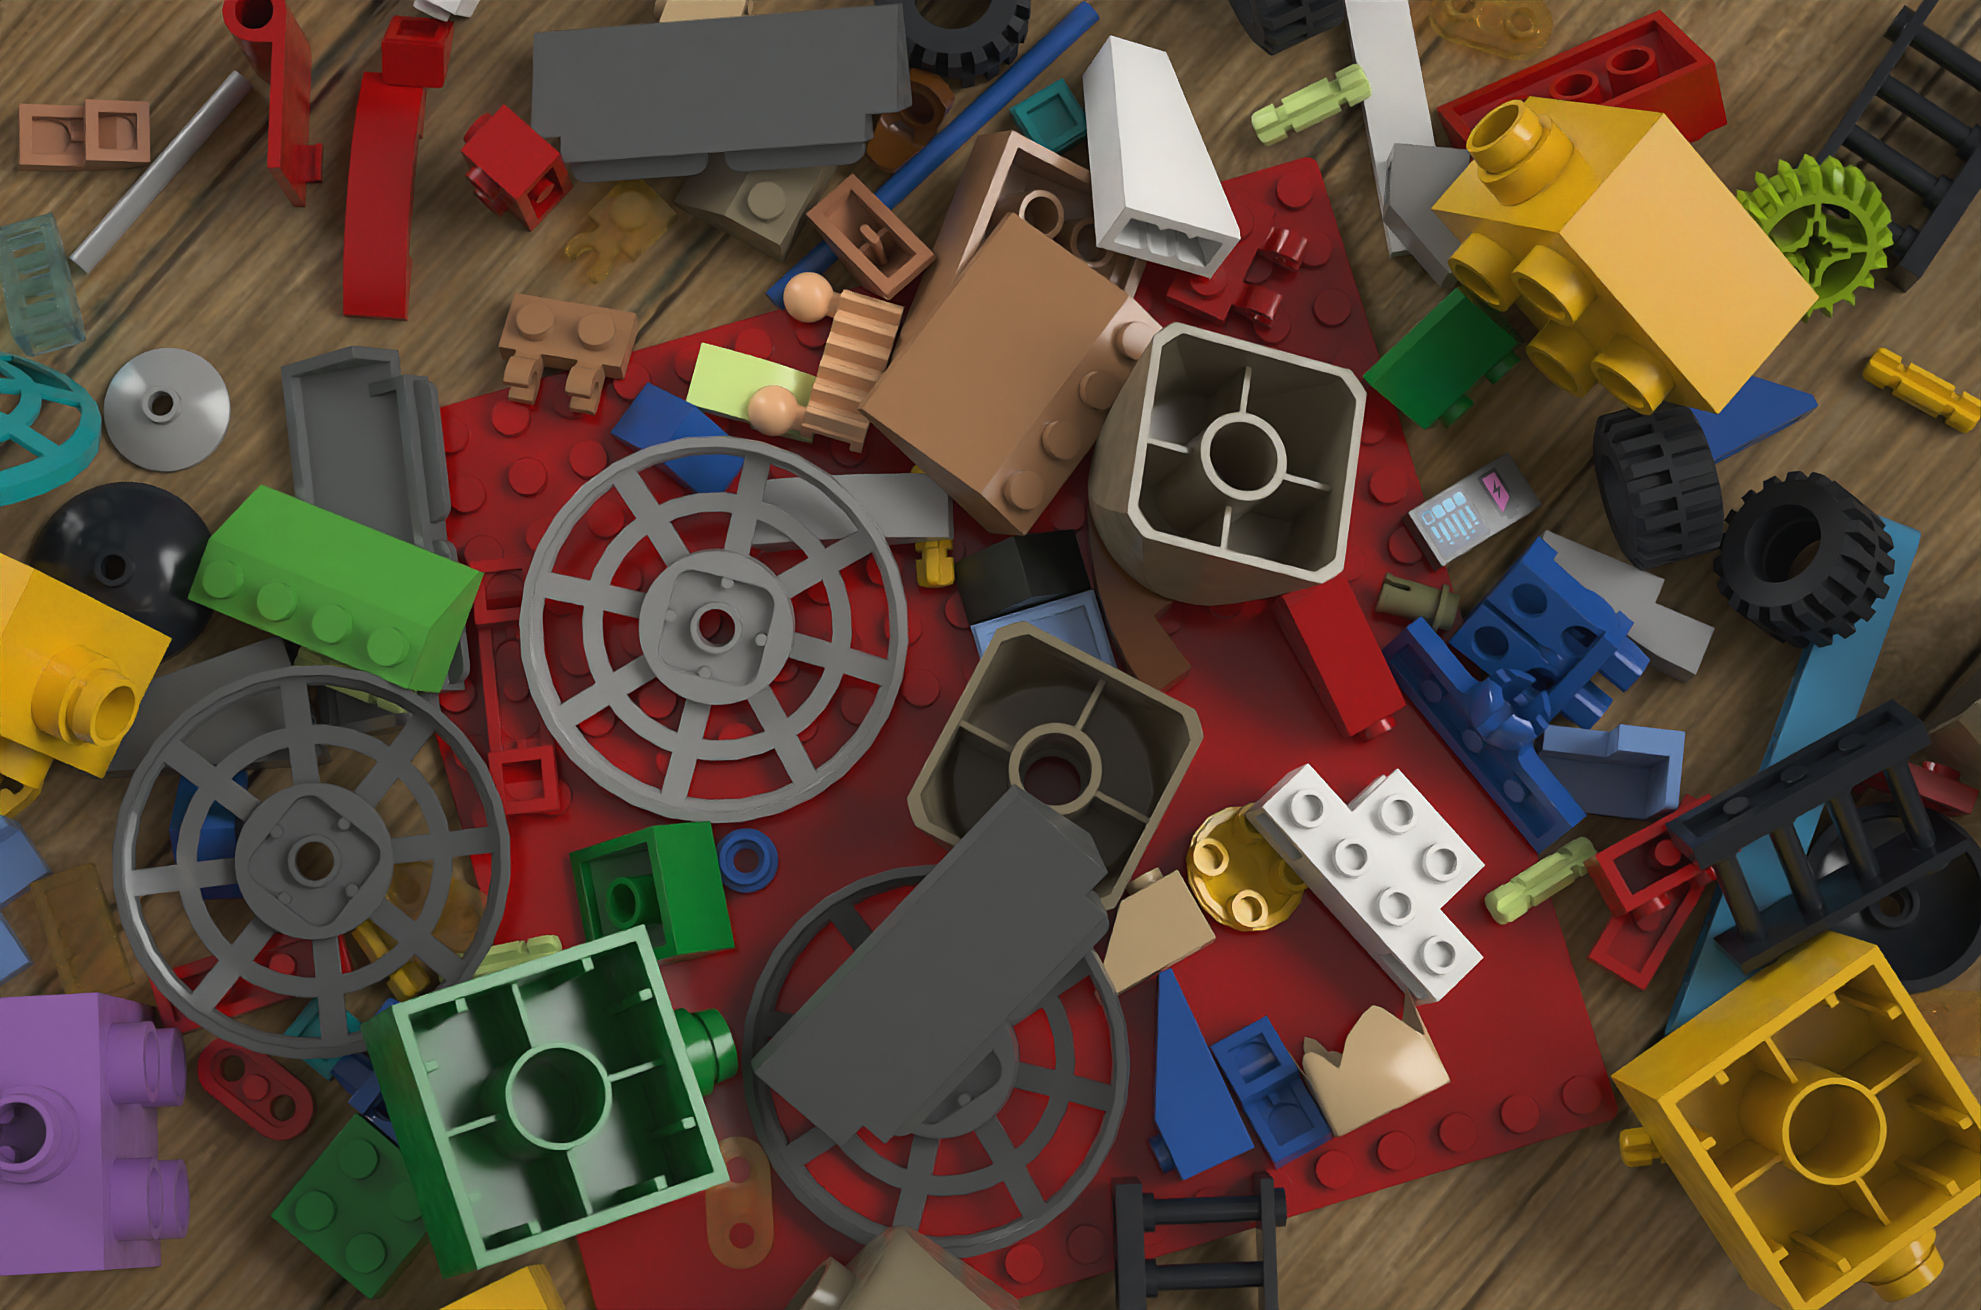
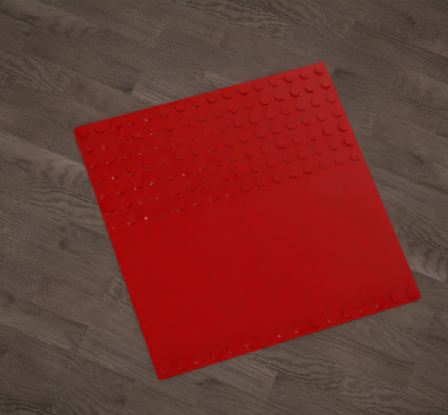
M1304 157L1220 182L1221 185L1275 208L1276 216L1271 227L1286 229L1309 239L1308 252L1298 273L1285 269L1257 255L1244 282L1268 288L1283 296L1280 303L1282 307L1272 328L1262 326L1233 311L1230 312L1222 327L1166 302V294L1178 269L1147 261L1133 299L1163 328L1174 322L1183 323L1349 369L1360 381L1367 395L1343 572L1378 646L1382 650L1399 633L1414 622L1384 612H1375L1378 594L1386 572L1393 574V576L1440 589L1442 584L1450 586L1449 592L1454 593L1446 565L1437 571L1433 570L1401 519L1405 514L1423 504L1425 499L1395 405L1362 377L1380 360L1319 165L1314 159ZM924 271L890 300L864 289L862 285L847 289L904 307L892 353ZM786 308L784 310L778 309L633 351L624 380L605 377L600 402L595 415L570 411L569 406L572 396L565 394L569 370L541 378L534 405L509 401L508 395L511 387L440 407L451 499V510L449 516L445 519L447 540L455 546L458 562L469 566V561L534 555L538 544L554 517L585 483L611 464L635 453L613 437L610 432L647 382L686 401L702 343L751 355L817 377L820 361L824 354L834 318L825 316L819 321L806 323L793 318ZM704 413L730 437L762 441L795 453L831 475L911 473L913 466L916 465L871 422L862 452L858 453L850 450L851 443L815 433L813 443L811 444L782 436L764 435L757 430L751 429L749 423ZM1095 443L1027 532V534L1074 529L1092 590H1094L1087 553L1086 511L1089 504L1088 477ZM770 464L767 480L799 477L790 471ZM654 465L638 472L659 505L671 499L694 494ZM742 470L726 490L727 493L737 494ZM613 487L598 498L578 520L558 552L552 572L591 580L594 568L608 545L628 524L636 519L616 487ZM953 500V550H947V557L954 558V563L1009 537L1015 536L989 533ZM723 511L699 512L678 517L670 522L691 554L706 549H724L732 513ZM648 535L639 540L627 553L613 575L610 585L647 593L656 578L667 568ZM915 543L888 545L898 565L907 600L909 643L903 680L892 710L870 748L843 777L812 799L770 816L744 822L711 823L715 848L730 832L750 828L764 833L771 839L776 847L779 858L775 877L765 888L757 892L739 893L723 884L735 948L693 960L659 966L673 1010L684 1008L691 1013L715 1008L723 1016L733 1037L738 1059L737 1073L735 1076L714 1085L712 1093L709 1096L703 1097L730 1181L576 1235L597 1310H784L801 1285L824 1260L832 1257L846 1267L866 1246L825 1224L794 1196L773 1169L756 1136L745 1099L741 1058L745 1019L755 985L773 950L801 917L825 897L858 879L895 868L938 864L949 853L915 826L910 814L907 797L979 664L980 657L971 627H969L956 580H954L953 584L941 588H927L918 584L916 560H922V552H916ZM751 547L749 556L765 564L776 576L808 558L802 549L765 552ZM872 553L839 570L845 583L851 607L852 639L850 648L887 659L890 641L889 607L880 570ZM820 581L790 598L795 615V632L832 642V610L827 590L823 581ZM1284 594L1216 606L1193 605L1174 600L1171 610L1157 620L1191 665L1189 675L1164 694L1196 710L1204 738L1128 882H1132L1155 868H1159L1163 877L1178 870L1216 936L1213 943L1167 969L1172 968L1254 1148L1183 1181H1179L1175 1170L1163 1174L1148 1142V1138L1158 1134L1152 1123L1156 977L1158 974L1118 995L1127 1025L1130 1054L1127 1104L1116 1140L1098 1174L1071 1206L1041 1230L1008 1247L974 1257L959 1258L1017 1299L1114 1270L1111 1177L1137 1176L1142 1183V1193H1153L1154 1199L1254 1195V1172L1267 1171L1274 1178V1188L1284 1187L1287 1218L1604 1123L1612 1120L1617 1114L1618 1106L1552 898L1549 897L1539 905L1528 909V912L1514 921L1501 925L1493 919L1491 912L1485 905L1487 894L1501 885L1507 884L1512 878L1539 862L1537 852L1399 685L1398 688L1407 705L1392 713L1398 725L1365 743L1359 733L1342 739L1269 608L1271 603ZM545 598L543 626L548 667L553 685L561 702L564 703L596 683L590 672L583 646L582 616L584 606ZM472 605L465 624L470 660V672L464 680L465 690L439 694L441 712L467 736L489 770L488 752H490L479 636ZM1458 606L1450 631L1438 629L1436 634L1445 642L1449 650L1469 674L1476 680L1482 681L1478 666L1448 643L1463 622ZM712 609L702 614L699 627L701 634L707 641L714 644H724L733 638L735 623L727 612L720 609ZM604 610V644L613 672L644 654L639 638V618ZM1107 634L1118 670L1126 673ZM788 657L779 674L769 684L787 717L793 714L812 694L823 675L824 667ZM843 673L841 682L826 708L805 730L798 734L815 769L831 759L855 734L874 703L879 684ZM658 677L627 694L650 718L678 732L686 698L670 690ZM747 699L731 704L711 705L703 739H738L758 734L764 731V728ZM610 706L605 707L576 725L588 743L614 766L642 783L662 790L672 752L656 746L635 733L615 714ZM436 734L462 830L488 827L484 806L470 774L451 747ZM555 739L560 811L506 816L510 834L511 878L504 915L493 940L494 945L514 941H525L527 944L529 938L544 935L558 936L562 944V950L586 943L569 853L651 826L690 823L692 821L667 818L631 805L598 785L568 757ZM774 748L763 754L738 760L709 761L697 759L687 796L707 800L741 799L775 791L793 782ZM1055 756L1045 757L1034 762L1027 770L1023 782L1026 792L1044 804L1052 806L1064 805L1076 800L1081 790L1080 776L1075 767L1067 760ZM1307 763L1310 764L1346 805L1376 777L1383 774L1388 777L1395 769H1399L1485 864L1472 879L1440 908L1484 958L1438 1002L1416 1006L1451 1082L1395 1110H1391L1389 1113L1341 1137H1333V1139L1276 1170L1222 1073L1210 1046L1267 1015L1285 1048L1305 1074L1302 1064L1303 1056L1305 1055L1303 1048L1305 1037L1315 1039L1328 1052L1335 1051L1343 1054L1348 1034L1362 1014L1372 1005L1385 1009L1402 1021L1405 993L1309 887L1304 890L1300 904L1288 919L1265 931H1239L1216 921L1200 906L1189 885L1186 857L1192 835L1207 817L1228 807H1243L1249 803H1256L1288 772ZM743 850L735 858V868L742 873H750L757 868L759 857L752 850ZM491 853L469 855L484 909L491 879ZM905 886L872 896L854 907L874 932L916 886ZM1126 888L1115 908L1106 911L1109 929L1093 946L1102 963L1120 902L1130 896ZM832 922L815 935L796 959L779 992L774 1011L795 1014L855 952ZM1088 975L1059 995L1066 1009L1073 1032L1076 1059L1074 1075L1110 1084L1112 1055L1109 1027L1102 1005L1100 1006L1094 995L1096 988ZM1042 1007L1013 1026L1019 1044L1020 1061L1055 1070L1054 1037L1047 1014ZM770 1087L780 1125L790 1143L816 1126ZM1014 1088L1009 1100L996 1116L1015 1148L1019 1147L1035 1129L1048 1105L1050 1096ZM1069 1101L1066 1113L1053 1138L1040 1154L1026 1166L1045 1201L1066 1183L1083 1162L1099 1132L1105 1111ZM865 1126L856 1132L879 1155L898 1166L907 1168L914 1138L913 1133L905 1136L894 1135L885 1144ZM973 1130L957 1137L940 1139L933 1174H965L992 1165L993 1162ZM838 1144L804 1165L815 1180L843 1205L873 1222L892 1227L902 1189L888 1185L864 1171L843 1152ZM1004 1181L993 1187L965 1195H928L918 1232L931 1236L974 1234L1005 1225L1022 1215ZM1255 1222L1155 1226V1232L1144 1233L1145 1259L1157 1258L1256 1228Z

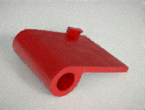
M224 0L222 14L225 25L257 76L270 84L267 169L293 207H306L307 183L323 182L324 146L322 143L308 145L312 68L310 43L285 0Z

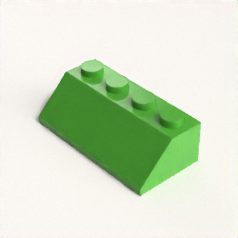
M260 485L209 538L187 599L354 668L379 676L405 689L440 693L484 572L271 487Z

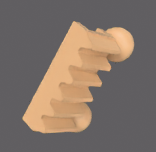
M814 272L797 274L787 283L783 294L784 305L788 313L798 321L806 323L819 321L825 316L834 318L824 354L820 361L817 377L812 387L810 400L807 407L798 405L795 396L788 389L778 385L765 386L756 391L750 399L748 405L749 420L753 427L764 435L779 436L792 429L799 431L800 436L812 439L813 433L851 443L850 450L861 453L870 421L857 410V407L887 369L904 307L843 289L842 293L834 292L826 278Z

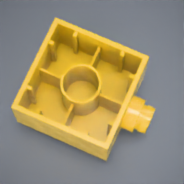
M1529 96L1525 102L1511 100L1503 103L1488 113L1472 130L1468 137L1466 148L1474 160L1430 208L1462 243L1447 261L1450 270L1460 283L1474 296L1496 310L1505 312L1515 303L1539 330L1525 350L1532 363L1550 381L1567 393L1579 398L1585 397L1595 384L1603 385L1623 404L1644 415H1651L1662 401L1719 414L1819 299L1816 292L1664 113Z
M0 553V774L39 790L55 758L103 779L123 737L129 731L136 718L142 698L172 638Z
M1827 929L1792 948L1776 962L1763 968L1610 1076L1748 1288L1782 1310H1818L1858 1281L1869 1283L1879 1297L1886 1302L1902 1300L1919 1292L1934 1281L1944 1267V1262L1934 1244L1937 1234L1934 1227L1981 1194V1106L1879 947Z

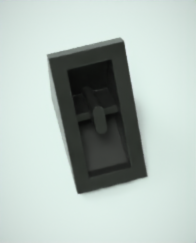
M1074 529L1026 534L1025 536L1015 535L954 563L955 580L969 627L1092 590Z

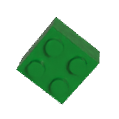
M361 1113L353 1115L270 1215L370 1300L383 1298L430 1241L399 1145Z

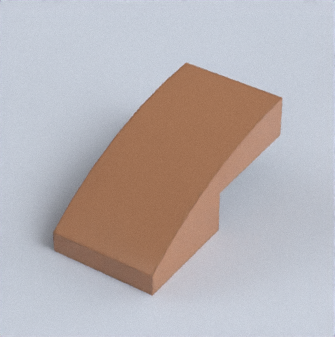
M85 99L84 106L19 103L18 171L67 172L113 170L149 166L150 164L149 102Z

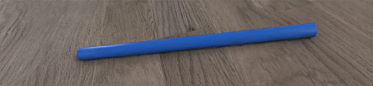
M1082 1L929 141L907 165L892 175L873 194L890 210H893L1100 19L1093 7L1086 1ZM823 239L765 292L766 296L778 309L784 310V290L787 283L794 276L803 272H814L822 275L838 260V257Z

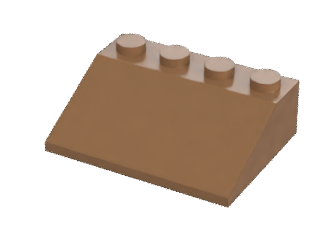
M1013 130L978 135L932 252L935 254L936 260L924 271L887 367L897 357L1007 212H1014L1134 298L1147 260L1097 247L1090 171Z
M1007 212L863 399L857 410L985 530L991 534L1025 536L1098 439L1101 428L1125 382L1154 334L1163 329V327L1125 291L1014 212Z

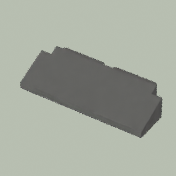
M903 3L534 33L531 128L542 138L561 137L560 154L564 163H570L574 177L585 183L696 175L707 168L709 153L724 152L727 165L738 172L852 164L863 157L865 141L874 138L872 114L893 113L912 106Z
M349 346L281 366L295 497L458 562L456 548L452 542L447 540L445 519L449 516L451 510V499L438 391L435 384L429 381L428 376L401 375L398 350ZM466 626L463 629L440 693L417 691V695L436 706L440 711L439 694L465 690L464 680L470 672ZM324 685L317 686L321 724L354 729L370 736L401 732L413 716L409 712L392 713L377 707V703L364 702Z
M1013 784L751 1060L754 1073L841 1148L863 1125L885 1144L894 1135L905 1136L912 1133L993 1050L995 1046L993 1033L1005 1020L1017 1021L1024 1018L1107 933L1109 929L1108 915L1099 895L1092 891V889L1103 879L1108 871L1091 834Z

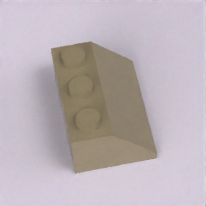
M724 152L709 153L707 168L699 174L688 175L673 203L680 209L784 263L808 221L806 213L819 202L839 165L738 172L727 165Z

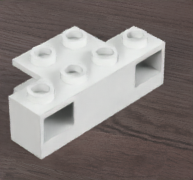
M1307 763L1288 772L1244 814L1248 821L1404 993L1406 988L1408 989L1416 1006L1438 1002L1484 958L1440 908L1472 879L1485 864L1399 769H1395L1388 777L1384 774L1376 777L1346 805L1310 764Z

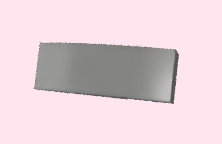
M927 474L832 475L861 502L882 531L888 545L954 539L953 499ZM802 478L767 480L762 501L773 504L797 518L818 537L824 547H828L858 530L841 508L820 489ZM757 521L751 547L765 552L801 549L786 534L766 522Z
M1545 530L1540 537L1558 552L1554 561L1586 589L1596 592L1604 598L1616 614L1620 610L1634 622L1627 637L1650 659L1648 666L1682 683H1686L1696 675L1714 632V627L1656 604L1655 602L1664 579Z

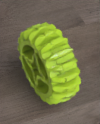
M1804 154L1798 168L1792 169L1788 162L1779 159L1777 175L1768 178L1767 175L1756 171L1755 182L1758 187L1753 192L1737 189L1736 199L1819 296V299L1800 320L1807 324L1814 309H1820L1823 315L1832 319L1834 303L1843 300L1844 303L1855 307L1853 291L1858 286L1874 289V278L1869 272L1870 270L1888 268L1887 256L1882 249L1894 244L1892 240L1893 234L1887 227L1892 222L1890 218L1891 213L1886 204L1882 202V194L1875 183L1869 182L1868 179L1866 180L1861 170L1852 164L1844 168L1838 159L1829 155L1819 166L1814 157ZM1821 203L1833 204L1849 210L1850 219L1837 220L1834 214H1823Z

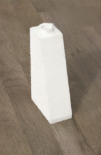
M1110 35L1082 76L1096 245L1100 248L1211 278L1241 239L1240 229L1167 52Z

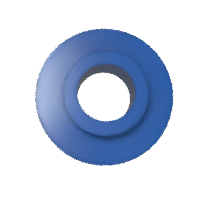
M743 828L730 832L719 842L716 851L722 883L729 889L739 893L757 892L765 888L775 877L779 864L778 853L771 839L764 833L755 829ZM743 850H752L759 857L757 868L750 873H742L735 868V858Z

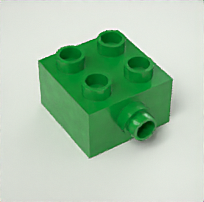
M644 924L392 1005L360 1025L443 1280L479 1270L730 1181L703 1097L709 1096L712 1093L714 1085L736 1075L738 1059L733 1037L723 1016L715 1008L691 1013L684 1008L673 1010Z

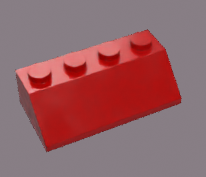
M1661 10L1436 108L1438 118L1452 147L1466 150V143L1470 133L1488 113L1511 100L1525 102L1529 96L1664 113L1689 143L1696 142L1704 137L1706 133L1727 125L1715 62ZM1471 154L1469 164L1474 160Z

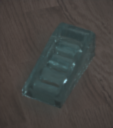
M52 212L0 227V278L14 341L24 354L29 357L84 342L86 335L82 315L56 218ZM44 242L45 250L15 258L13 251ZM49 267L50 272L24 280L20 279V275ZM54 292L55 297L27 305L26 300Z

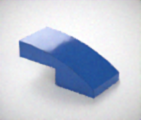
M1267 1015L1210 1046L1222 1073L1276 1170L1333 1139L1332 1131L1302 1082L1298 1068Z

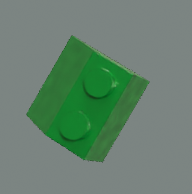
M1465 286L1456 287L1362 377L1424 430L1435 427L1439 422L1448 429L1474 406L1475 403L1468 395L1485 379L1493 386L1496 385L1521 362V358L1515 351L1526 340L1498 310L1482 302Z
M710 821L651 826L569 853L586 943L644 924L658 966L693 960L735 948Z

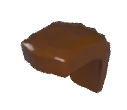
M920 68L909 70L912 106L898 112L882 113L873 132L874 138L868 140L864 154L870 163L882 171L894 173L907 165L933 139L955 101L954 92L939 75Z

